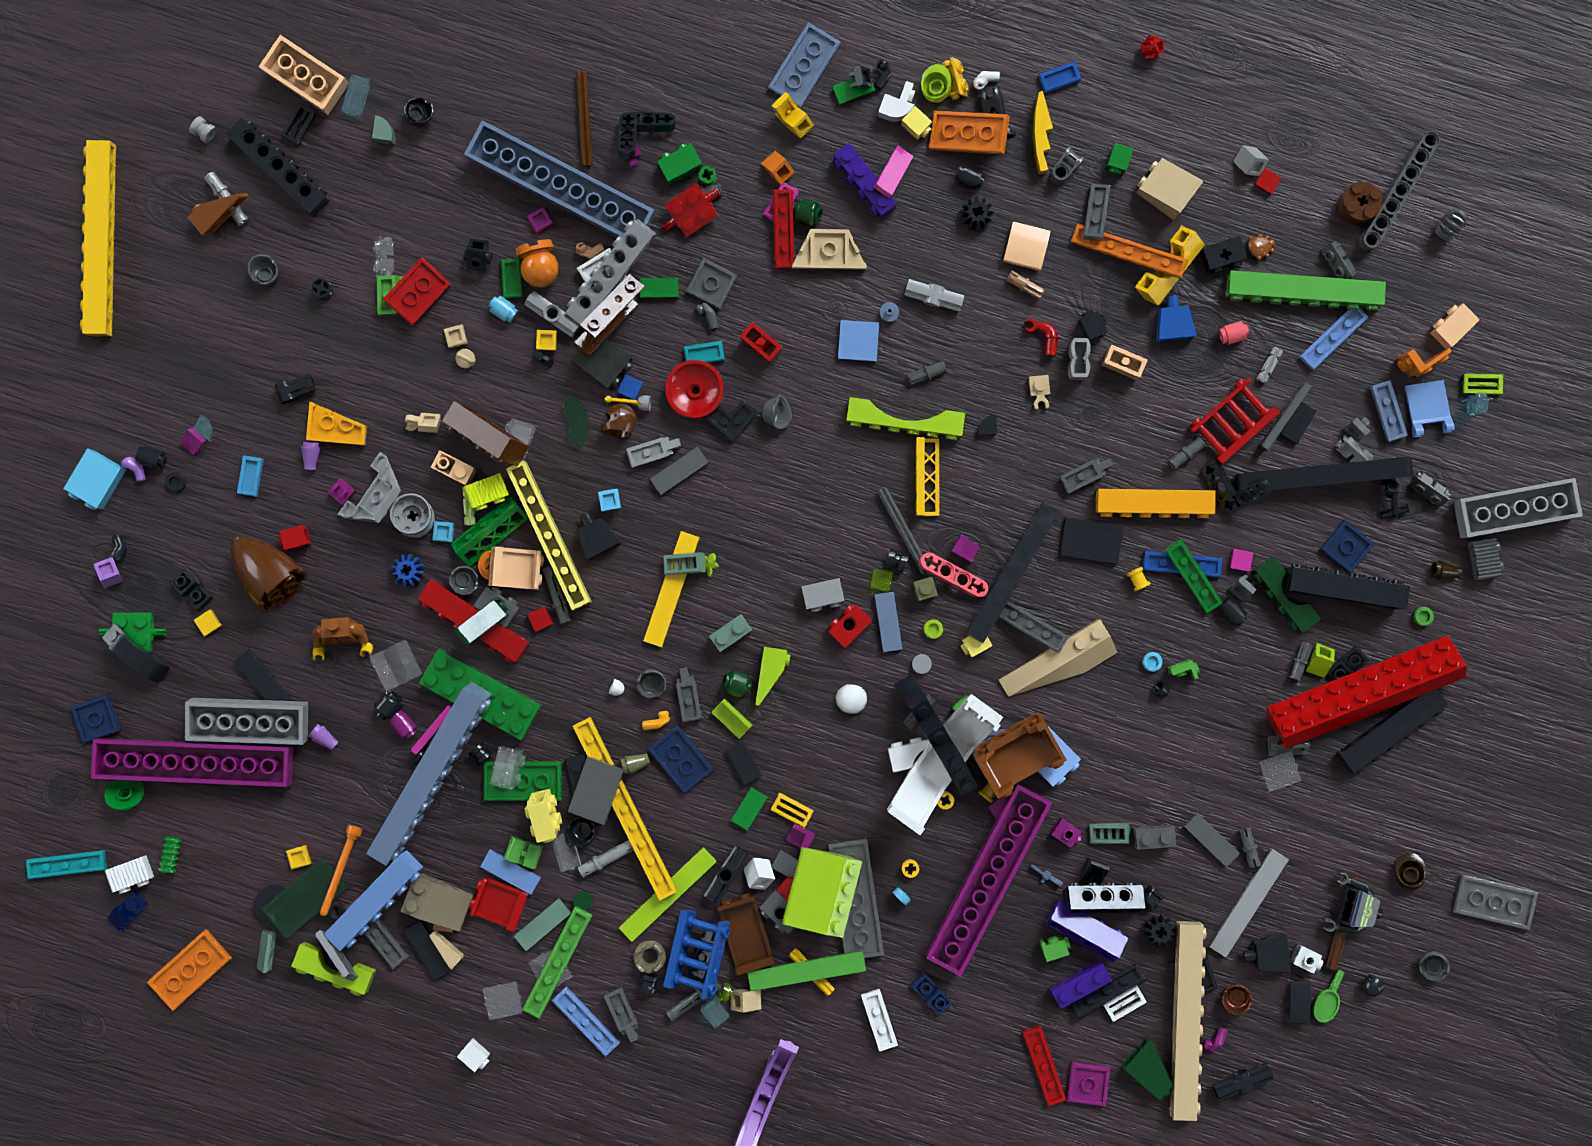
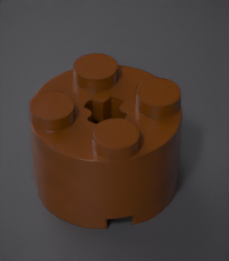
M1364 181L1352 184L1338 199V210L1342 218L1346 222L1356 225L1372 219L1382 207L1381 190L1372 183Z

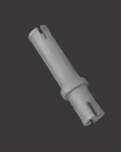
M211 172L204 177V180L214 191L215 197L220 199L230 196L228 187L222 184L215 172ZM240 207L231 214L238 226L245 224L249 220Z
M627 840L602 855L592 857L593 859L578 866V870L584 878L597 870H602L607 864L634 851L630 841Z

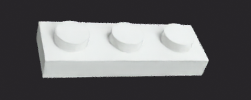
M880 988L861 994L879 1052L898 1046Z

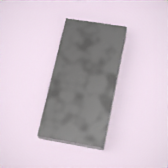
M1460 874L1452 912L1530 930L1538 892Z

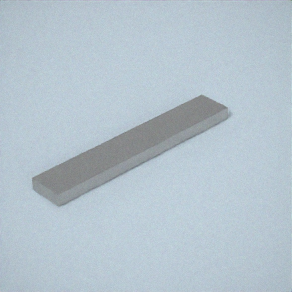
M1270 849L1261 866H1259L1209 944L1210 948L1227 957L1289 859L1274 849Z

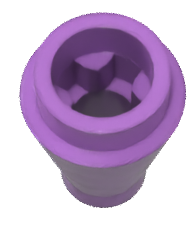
M303 441L301 451L304 469L316 470L321 448L319 447V442Z
M317 724L308 735L311 741L331 751L338 743L323 725Z

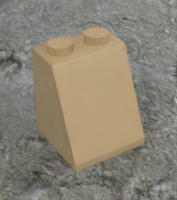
M1162 158L1159 163L1155 161L1149 168L1150 175L1147 178L1143 176L1137 184L1139 190L1136 193L1174 220L1203 181Z

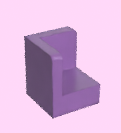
M113 557L93 564L104 589L123 582Z

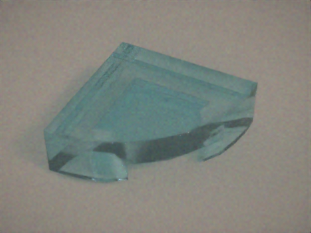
M200 414L193 429L203 438L211 441L213 435L212 425L205 416Z

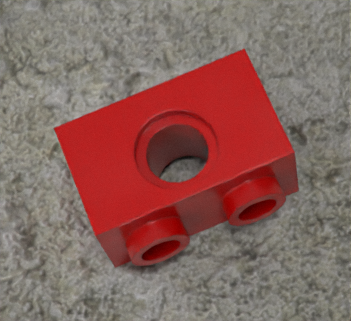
M753 322L740 336V340L769 364L782 351V346Z
M850 604L842 612L844 616L840 620L836 618L829 625L831 629L828 632L844 648L872 622L870 617L857 604L854 606ZM846 619L854 621L855 625L852 630L844 628L843 623Z

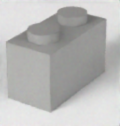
M840 578L802 586L806 609H811V612L822 610V606L828 604L830 608L841 606V602L845 601Z

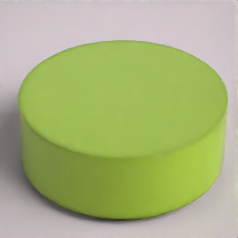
M933 619L925 623L923 630L928 638L936 639L942 635L943 626L941 622Z

